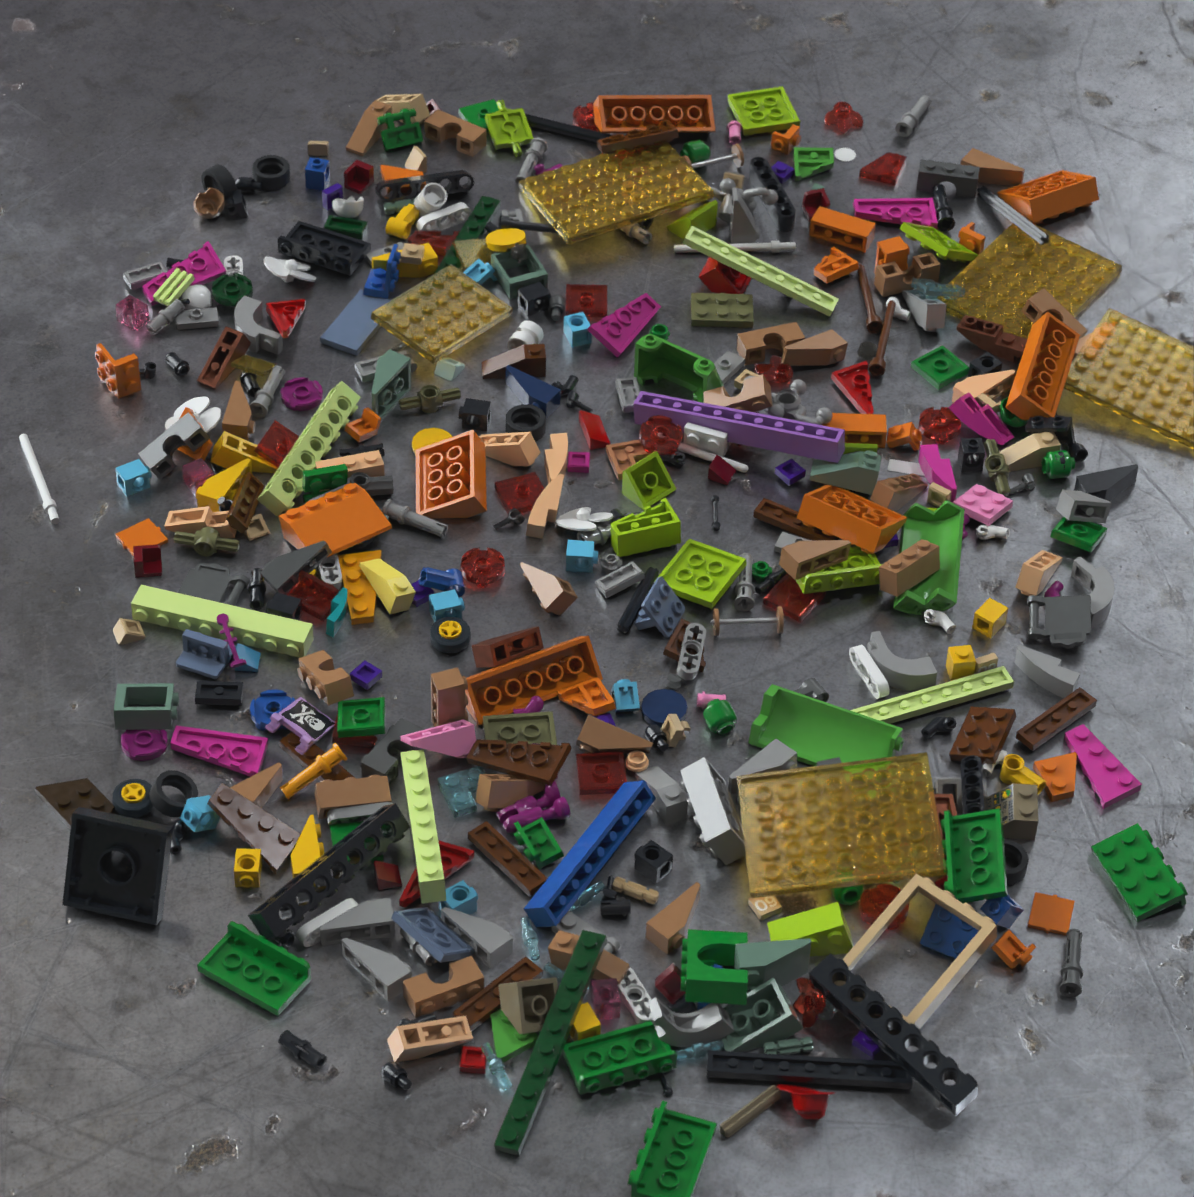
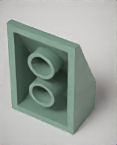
M390 349L377 360L371 393L372 411L381 417V421L399 403V400L403 399L411 391V358Z
M867 450L865 452L856 451L843 454L838 463L820 459L813 460L809 480L872 495L880 471L881 455Z
M811 939L736 944L734 969L748 970L747 993L773 977L782 987L807 974Z
M773 977L747 993L746 1005L728 1004L723 1007L729 1014L734 1032L720 1040L726 1051L745 1052L763 1047L766 1042L777 1043V1041L785 1040L802 1030L803 1026L786 992Z

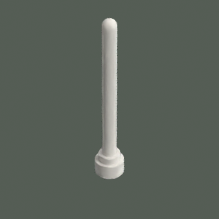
M656 429L653 430L649 440L652 447L666 446L710 462L716 457V454L669 439L662 431ZM722 457L737 471L742 473L748 471L746 464Z

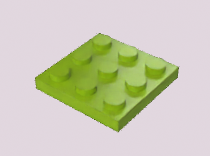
M783 86L728 94L727 101L736 120L742 125L744 136L789 129L793 124L800 126V120Z
M903 222L900 230L906 233L905 236L913 241L917 239L921 242L920 246L927 250H935L936 255L944 260L949 258L953 261L959 260L966 263L967 261L975 262L978 254L933 227Z
M688 539L658 577L662 576L676 596L712 609L746 567L747 563L743 557Z

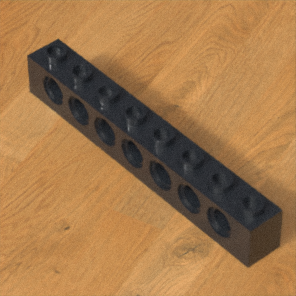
M397 804L382 806L252 911L248 917L259 934L267 939H280L287 934L286 929L291 925L295 926L304 920L303 915L320 907L322 904L321 900L337 893L338 886L353 880L355 872L367 868L372 864L371 859L387 852L388 845L404 838V832L410 828V825ZM279 910L282 913V918L279 916Z
M830 953L809 972V984L952 1114L957 1116L977 1097L978 1085L976 1080L970 1074H964L954 1059L949 1056L946 1058L940 1052L935 1042L926 1040L916 1025L907 1023L897 1008H891L887 1005L883 996L878 991H872L867 987L865 980L860 975H854L848 970L847 964L841 958L836 959ZM836 981L845 982V984L841 986L835 985L834 983ZM855 997L863 998L860 1002H855L852 999ZM878 1013L882 1016L880 1018H872L870 1015ZM890 1030H898L900 1033L891 1035L888 1032ZM910 1046H915L918 1048V1050L911 1052L908 1051L907 1048ZM928 1063H934L937 1065V1067L927 1068L925 1065ZM953 1080L956 1083L954 1085H946L944 1081Z

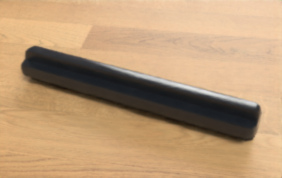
M649 567L644 574L645 578L641 580L617 624L619 632L624 634L629 632L642 608L641 605L659 576L657 568Z

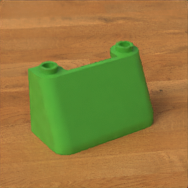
M653 334L644 335L635 343L634 377H637V381L641 385L648 379H654V382L658 383L664 378L693 391V400L704 403L703 392L721 386L724 387L714 363L702 356Z

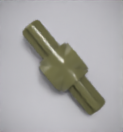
M425 385L417 392V396L400 399L399 407L402 411L420 407V410L425 413H435L443 406V402L460 399L461 392L458 387L440 391L435 385Z
M987 439L984 442L987 454L985 467L989 473L990 480L995 482L998 494L1006 497L1011 493L1007 480L1009 468L1004 455L999 453L996 440Z
M203 527L201 530H197L195 534L177 531L174 535L175 543L191 545L199 555L205 557L217 553L218 550L238 552L240 547L239 540L220 538V533L212 527Z

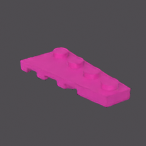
M933 198L854 199L853 201L854 214L857 218L895 224L907 222L937 229L938 222Z
M645 293L629 302L626 306L617 309L609 316L607 315L599 322L590 325L586 330L618 358L661 306Z
M176 726L170 746L172 750L251 777L261 771L268 747V738Z

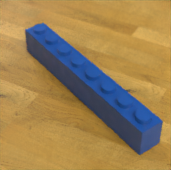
M645 780L624 782L524 907V911L535 927L557 926L655 801L656 797Z

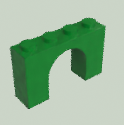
M688 929L687 939H682L681 991L685 992V1002L746 1005L748 970L721 969L711 966L714 964L734 966L736 944L748 943V933Z

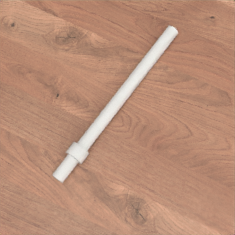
M779 240L771 241V243L730 244L742 251H771V253H779V251L796 249L795 242H779ZM674 245V253L699 252L687 245Z
M21 434L19 439L43 499L44 511L49 515L52 524H58L60 519L57 514L56 502L51 498L28 435Z

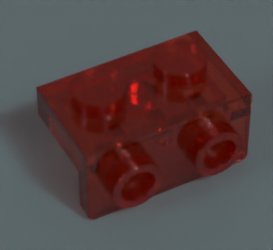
M301 571L298 583L287 595L301 599L302 610L324 622L331 613V601L339 593V590L333 585L321 581L316 576Z

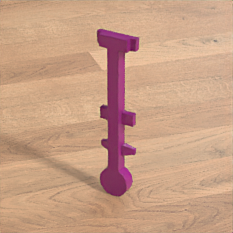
M222 613L217 616V623L223 626L219 633L226 635L227 639L223 641L228 642L234 661L230 664L232 669L247 663L245 659H239L234 642H237V638H232L230 634L234 629L228 627V615Z

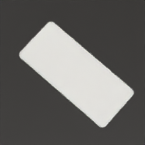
M889 460L888 471L925 476L919 463Z

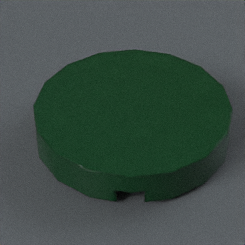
M225 274L212 283V296L214 300L224 306L234 307L243 296L251 298L253 295L251 280L240 274H233V276Z

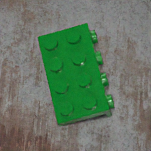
M1000 808L952 816L949 810L944 811L941 828L946 838L942 840L943 852L947 856V860L943 861L945 875H948V881L944 882L945 890L951 892L955 899L961 903L1008 896L1003 822Z
M1138 823L1091 846L1093 854L1137 922L1177 902L1181 906L1186 905L1185 896L1188 895L1183 883H1177L1175 880L1176 875L1171 865H1165L1163 862L1164 856L1158 847L1154 848L1151 844L1153 840L1147 830L1143 831Z
M231 921L227 925L228 933L197 965L198 971L279 1016L311 981V966L304 958L296 957L284 947L277 946L268 941L264 936L257 935L248 930L246 926Z
M652 1021L565 1044L562 1051L580 1095L588 1092L593 1093L610 1086H619L624 1082L635 1079H644L653 1074L666 1073L677 1067L676 1051L671 1050L669 1044L658 1038Z
M662 1101L660 1108L654 1109L651 1123H654L652 1129L647 1128L644 1137L645 1148L639 1149L637 1154V1169H632L629 1176L628 1185L632 1186L631 1197H692L714 1138L717 1123L668 1110V1102Z

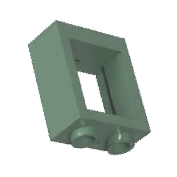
M529 244L515 251L509 249L507 252L491 254V266L495 269L493 274L510 300L518 298V289L537 282H541L545 289H548V273ZM526 264L531 273L509 278L505 270Z
M174 683L117 684L114 704L115 730L172 729L173 720H177V707L179 706V693H174ZM128 705H165V707H128Z

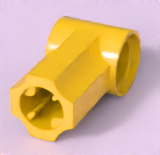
M413 204L404 206L396 217L388 219L385 228L386 234L406 240L410 235L412 225L420 217V211Z
M1017 754L1005 756L1000 770V780L1007 785L1013 783L1037 785V794L1040 795L1047 781L1024 766L1025 762L1021 756Z

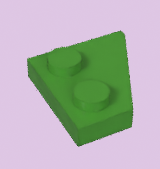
M794 147L795 181H800L834 167L833 148Z
M501 1009L491 1014L493 1042L496 1052V1063L498 1065L535 1046L538 1039L536 1032L519 1034Z

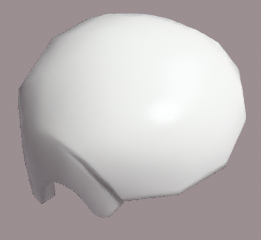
M350 196L347 200L336 198L332 202V208L338 216L350 219L355 218L363 210L364 198L359 197L358 201H355L353 196Z
M196 284L189 286L184 291L181 300H190L189 304H184L186 310L212 307L213 297L207 287Z

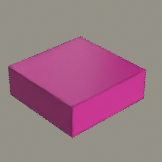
M568 452L567 472L589 473L590 452Z

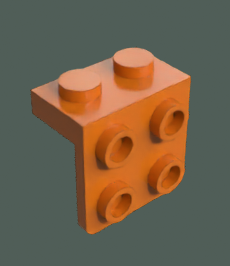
M102 343L96 344L97 352H95V357L99 364L97 374L101 380L106 382L109 391L114 392L118 399L140 391L141 381L138 357L133 353L114 360Z

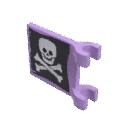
M300 697L278 714L276 712L273 713L270 717L271 722L265 728L274 733L281 724L300 737L299 741L301 743L295 750L304 755L315 742L334 729L337 723Z

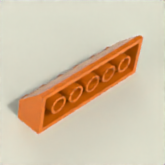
M598 95L593 104L595 124L601 133H628L634 129L644 131L647 129L646 126L651 124L661 126L662 121L669 120L676 127L678 133L715 132L711 95Z
M1048 311L1032 324L1005 406L1006 409L1022 420H1029L1030 417L1034 416L1055 417L1080 334Z
M579 636L467 677L468 689L465 690L468 698V705L465 707L477 725L483 724V716L511 714L513 709L526 708L533 696H539L543 701L558 696L557 691L596 677L602 680L603 677L589 636Z

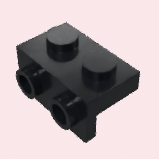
M1034 416L1029 418L1025 426L1026 432H1030V435L1041 432H1054L1060 444H1073L1075 441L1072 417Z

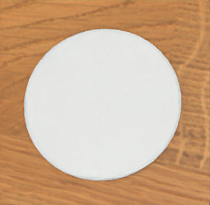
M840 148L835 151V157L841 161H851L855 159L856 153L849 148Z

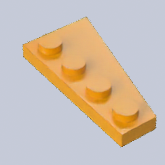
M382 550L338 555L342 573L343 587L347 588V607L351 625L374 622L377 594L359 564L360 562L381 559Z

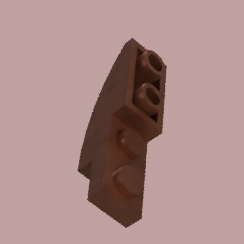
M965 315L957 326V331L965 338L997 357L1014 362L1017 357L1022 358L1027 339L1003 332V325Z

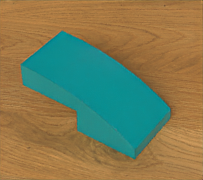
M345 587L331 601V613L327 618L326 634L333 638L341 628L346 615L347 588Z

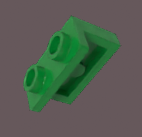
M542 817L524 827H521L518 821L514 823L517 832L513 833L519 846L524 844L526 849L523 851L526 858L531 863L534 861L538 869L564 857L563 851Z

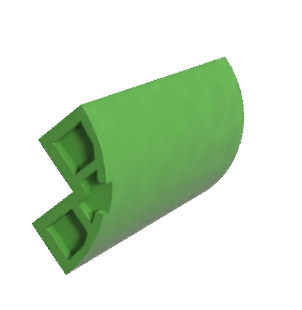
M946 500L934 512L918 503H914L903 514V516L908 518L902 526L899 553L921 539L927 540L939 546L940 569L898 597L895 596L894 609L909 614L921 615L922 612L928 609L943 612L957 603L965 509Z
M772 684L764 693L761 711L752 723L748 744L765 748L773 740L777 739L797 752L798 761L815 767L817 761L839 757L848 778L880 789L883 782H888L891 777L892 768L890 767L896 751L900 752L902 749L904 738L901 737L903 728Z

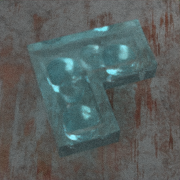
M912 278L911 286L918 290V293L924 294L926 298L937 299V296H944L945 299L956 300L957 297H964L965 289L959 285L938 284L932 279Z
M476 766L437 778L438 786L454 818L477 811V804L471 793L477 792L479 774H486L483 767Z

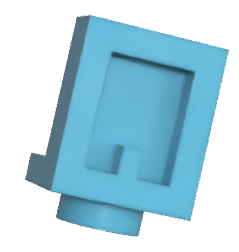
M480 259L476 260L461 273L462 277L474 290L488 278H491L494 282L497 280L493 274L495 269L488 262L484 264Z
M622 679L614 683L612 694H614L616 713L639 711L637 681L630 682L629 679Z

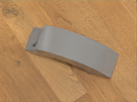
M243 296L237 303L234 311L235 330L244 333L251 342L248 350L257 353L261 348L279 355L283 350L281 334L258 325L263 318L262 302Z
M1080 556L1073 562L1071 576L1090 592L1091 629L1101 624L1110 613L1114 595V582L1110 573L1103 566L1095 569Z
M880 631L871 632L870 642L867 643L868 653L886 678L889 686L907 691H918L936 686L937 671L930 656L918 659L900 658L888 649Z
M657 997L648 1002L651 1011L649 1017L655 1026L658 1038L667 1044L677 1047L703 1046L718 1041L734 1032L728 1012L719 1003H710L698 1011L680 1014L668 1009Z

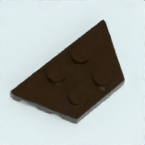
M88 778L35 787L36 795L69 830H71L72 813L78 807L115 814V806Z

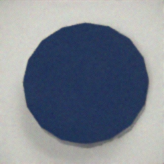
M654 690L643 698L641 713L645 721L650 725L656 724L662 727L668 714H677L680 721L686 719L688 710L686 699L674 690Z

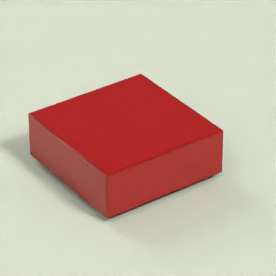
M463 1046L460 1072L485 1074L488 1048Z

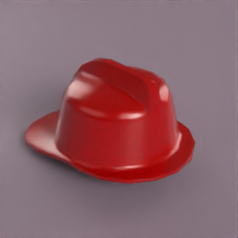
M777 1085L778 1089L791 1093L794 1110L802 1118L822 1119L828 1107L829 1095L835 1094V1092H820L794 1085Z

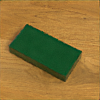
M329 215L324 229L363 240L368 229V222Z

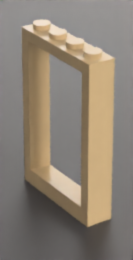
M915 874L842 960L847 964L848 970L851 971L917 892H920L977 929L979 932L907 1017L902 1014L903 1019L907 1023H913L920 1030L997 938V925L988 916L983 917L975 912L971 905L963 904L955 899L951 892L943 891L935 886L934 882L929 878H923ZM836 981L834 984L841 986L844 985L845 982ZM855 997L852 1000L855 1002H860L863 1000V998ZM874 1013L870 1016L872 1018H880L882 1015ZM890 1030L888 1033L897 1035L900 1032L898 1030Z

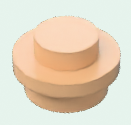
M632 751L625 759V766L630 771L641 772L648 768L649 760L644 752Z

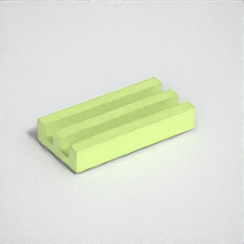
M176 268L153 295L154 301L169 306L195 280L194 275L191 273L188 275L186 271L183 270L181 272L179 268Z

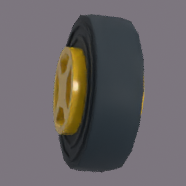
M444 617L439 619L430 629L431 643L440 652H460L469 645L471 640L470 627L460 618Z
M128 779L116 786L112 794L115 810L120 815L130 818H139L147 815L154 807L149 795L152 785L141 779Z

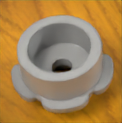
M607 554L601 558L600 565L603 571L609 574L622 566V560L615 554Z

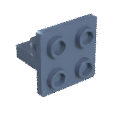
M662 576L657 577L641 605L642 609L639 611V616L634 625L638 630L656 626L665 638L671 636L685 611V606Z
M186 629L182 634L183 652L176 661V666L218 679L233 655L228 642Z

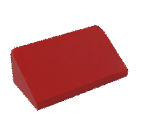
M579 411V423L589 449L604 448L606 445H611L600 416L586 411Z

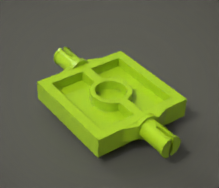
M501 99V102L498 100L496 104L499 110L495 113L485 114V121L495 149L511 147L515 157L521 156L523 153L520 145L531 144L533 139L523 108L507 109L504 100Z

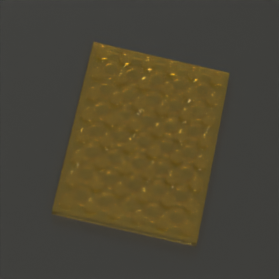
M662 141L654 142L652 146H635L633 150H616L614 154L602 153L596 157L583 159L580 162L564 165L561 168L518 181L520 190L568 245L714 198V191L668 142Z
M1012 223L934 297L946 303L947 313L961 320L965 315L973 316L1003 325V332L1028 339L1032 324L1034 323L1021 311L1030 297L1045 288L1073 317H1076L1121 273L1122 265L1037 226L1049 235V242L1041 245Z
M1109 308L1072 361L1064 389L1194 449V346Z
M927 752L737 776L751 898L912 879L915 874L921 877L947 875Z

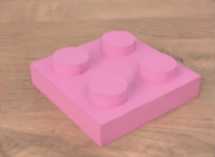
M976 484L953 501V503L965 509L964 513L970 518L990 526L1012 508L1013 500L993 492L985 486Z

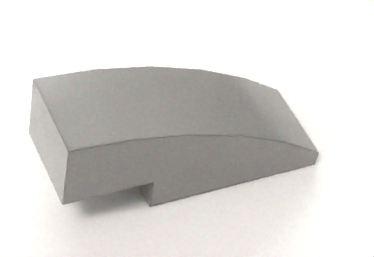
M1018 644L1014 663L1031 680L1062 698L1067 697L1077 689L1080 673L1061 667V659Z

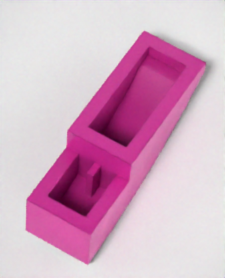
M970 392L960 397L948 407L966 426L986 439H995L996 443L1004 445L1014 438V435L989 404L981 407Z
M937 444L920 445L918 461L929 484L934 482L952 491L950 502L953 503L956 499L957 486L950 458L941 459Z

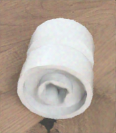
M427 184L414 200V205L420 211V216L423 217L440 210L447 201V192L440 184Z
M523 321L508 340V351L524 344H540L544 338L542 328L535 322Z

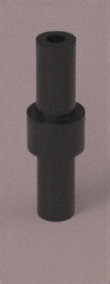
M783 568L776 573L769 574L765 577V581L755 587L756 593L761 595L769 588L776 587L789 574Z

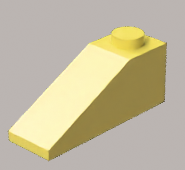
M380 558L360 562L361 570L389 614L410 609L416 592L404 574Z

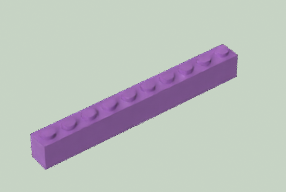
M640 391L633 403L635 424L684 433V427L689 422L728 433L727 442L835 463L839 462L845 451L844 429Z

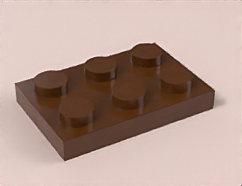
M971 706L949 753L951 761L961 762L967 756L976 755L981 758L982 763L995 764L1016 719L1015 709Z

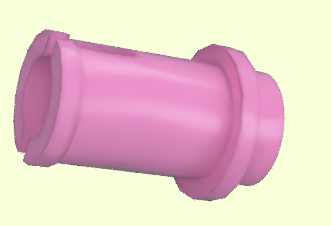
M731 121L727 125L729 141L732 145L741 143L740 132L742 131V125L738 121Z
M705 691L702 694L698 693L697 707H701V710H704L708 702L713 699L726 700V695L705 694Z

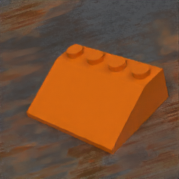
M1060 170L997 192L998 197L1033 224L1042 223L1043 219L1059 217V214L1063 212H1074L1077 207L1091 206L1092 202L1099 200L1096 177Z
M474 430L416 449L417 514L431 519L469 518L487 511L486 449L484 442Z
M356 483L347 484L344 488L328 492L321 498L310 500L298 508L289 509L286 513L279 515L283 538L295 548L301 549L324 540L332 551L329 556L392 529L391 523L367 491Z
M828 484L804 494L797 515V519L803 521L804 525L817 527L828 536L849 540L851 545L860 547L861 551L868 554L882 550L908 518L846 489Z

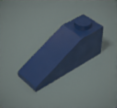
M510 365L506 367V384L522 404L537 406L543 410L546 419L560 406L561 389Z

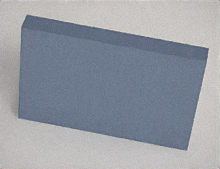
M427 907L394 911L391 917L394 922L439 962L460 960L473 956L475 952L467 942Z

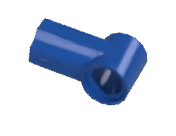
M423 567L420 572V586L441 591L455 589L458 597L465 593L462 572L458 569L452 568L441 571Z

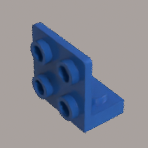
M394 244L386 270L371 268L364 286L363 295L388 299L390 291L394 292L395 283L398 282L399 278L397 264L400 263L401 252H398V244Z
M936 903L920 944L956 959L975 937L978 930Z

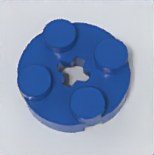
M267 690L260 693V697L256 700L254 698L250 704V716L256 728L262 731L267 730L265 727L271 722V715L275 713L270 712L271 708H276V713L278 714L293 703L295 699L293 697L291 699L282 690ZM281 724L277 730H286L287 728Z

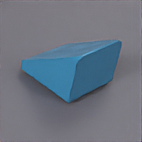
M237 643L236 651L239 659H245L247 664L235 667V671L258 672L261 653Z

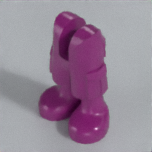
M554 781L552 786L545 785L544 795L536 800L531 795L501 809L496 815L507 833H515L517 830L514 823L517 821L521 827H524L541 817L544 821L551 819L564 820L570 817L571 812L565 797L560 798L558 786Z

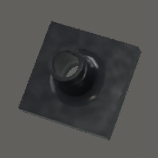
M78 807L72 813L62 905L157 925L163 919L173 827Z

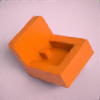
M793 124L785 134L774 131L772 133L771 148L789 154L801 141V135H799L800 126Z
M970 222L966 227L961 228L958 235L960 238L959 243L980 256L983 253L985 236L975 232V223Z
M369 407L364 408L362 417L347 423L344 431L360 443L378 434L381 417Z
M912 422L895 425L888 429L886 443L889 448L909 443L914 451L919 450L922 435Z
M1009 929L991 948L1010 969H1013L1018 964L1024 966L1033 957L1030 953L1036 946L1032 943L1026 947Z

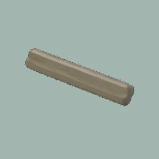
M774 1085L770 1086L720 1124V1133L726 1138L732 1136L781 1098L780 1089Z

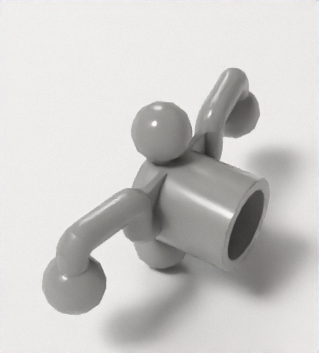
M730 178L723 179L720 183L721 191L714 187L699 185L700 199L709 202L716 197L722 202L718 217L730 223L732 188L736 187L735 182ZM759 187L742 190L737 188L751 213L756 209V202L753 196H762L763 202L767 205H773L778 200L777 192L772 189L768 190Z
M748 376L744 378V380L755 376ZM794 380L790 385V390H781L777 394L771 393L772 407H769L768 415L818 425L829 423L833 417L831 410L826 407L817 410L816 418L804 416L806 408L801 404L800 396L806 392L807 386L803 380Z

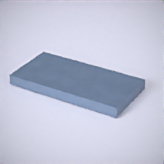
M361 289L320 337V343L357 356L395 311L397 302L391 299L363 295L364 290Z

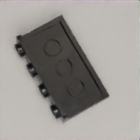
M298 221L286 237L281 235L277 239L278 253L349 276L352 275L366 257V254L371 250V243L302 221Z

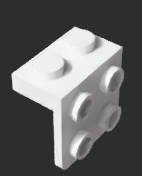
M689 422L684 427V444L722 457L725 456L731 445V442H727L728 433Z

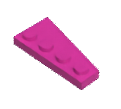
M207 241L198 251L194 250L188 254V258L182 262L178 261L172 265V269L166 273L162 272L143 285L142 288L149 303L153 306L158 304V302L154 301L153 295L176 268H179L181 272L183 270L186 271L188 275L190 273L194 275L195 280L190 286L196 284L205 285L225 275L226 270L210 242Z
M1084 724L1065 732L1064 740L1071 753L1076 752L1077 761L1082 766L1081 770L1084 776L1089 778L1091 788L1095 794H1098L1103 809L1141 790L1142 784Z

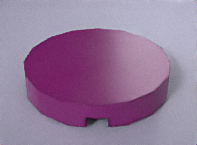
M306 377L294 378L287 381L283 389H281V400L291 410L308 411L321 404L323 389L318 381H310Z
M165 729L126 730L121 735L122 751L126 756L137 761H149L158 758L166 751L168 746Z

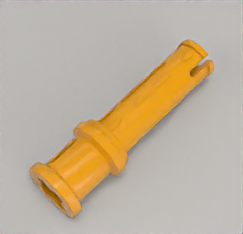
M336 742L322 756H316V761L279 787L288 800L322 774L331 773V769L341 761L348 760Z

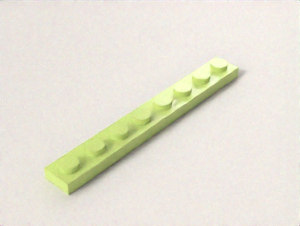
M694 226L690 228L683 241V244L829 317L839 300Z
M1001 666L850 711L891 724L1013 688L1014 681L1006 668Z

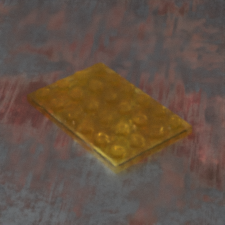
M450 264L373 311L371 319L434 364L512 314L513 308Z

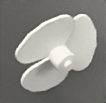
M269 256L264 259L267 269L287 283L293 282L294 277L311 282L317 279L313 275L301 272L310 270L311 267L309 265L296 262L293 259L283 260Z
M206 396L196 397L177 408L174 412V417L169 418L165 422V427L167 430L176 423L185 407L193 410L196 420L201 423L204 431L208 433L221 419V410L218 407H213L203 412L209 406L210 400Z
M581 507L561 515L555 522L556 525L566 529L587 532L597 529L596 524L591 521H608L613 518V514L599 512L590 515V507Z

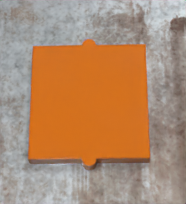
M149 518L115 534L116 538L123 544V549H127L132 555L133 546L157 544L161 546L168 543V538L161 532V528L157 527Z
M1035 892L1028 927L1045 931L1047 934L1051 932L1066 936L1075 901L1057 897L1055 894L1051 896Z

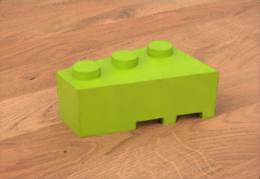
M666 498L661 499L660 504L652 508L650 505L644 507V512L637 515L632 513L610 523L611 546L619 557L644 551L648 552L653 549L670 547L681 543V521Z
M838 902L767 922L771 941L810 938V957L825 956L830 953L832 955L847 954L854 946L849 926Z

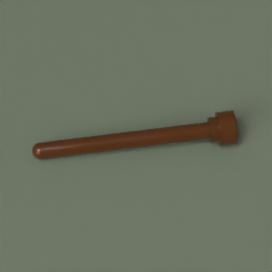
M859 265L857 271L868 314L866 328L869 333L877 334L882 331V319L875 312L865 266Z
M893 300L889 301L876 357L869 364V372L874 376H882L886 370L884 355L896 303Z

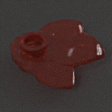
M846 102L836 103L833 110L829 111L824 119L825 125L835 124L842 134H845L852 125L860 128L863 126V118L860 113L852 110L851 105Z
M772 355L770 364L754 363L756 373L759 375L763 374L768 382L778 381L783 383L793 378L792 368L788 364L781 363L782 358Z
M805 977L796 979V984L801 994L793 1003V1007L803 1015V1028H811L816 1023L817 1016L823 1012L826 1000L822 992L814 988L811 980Z

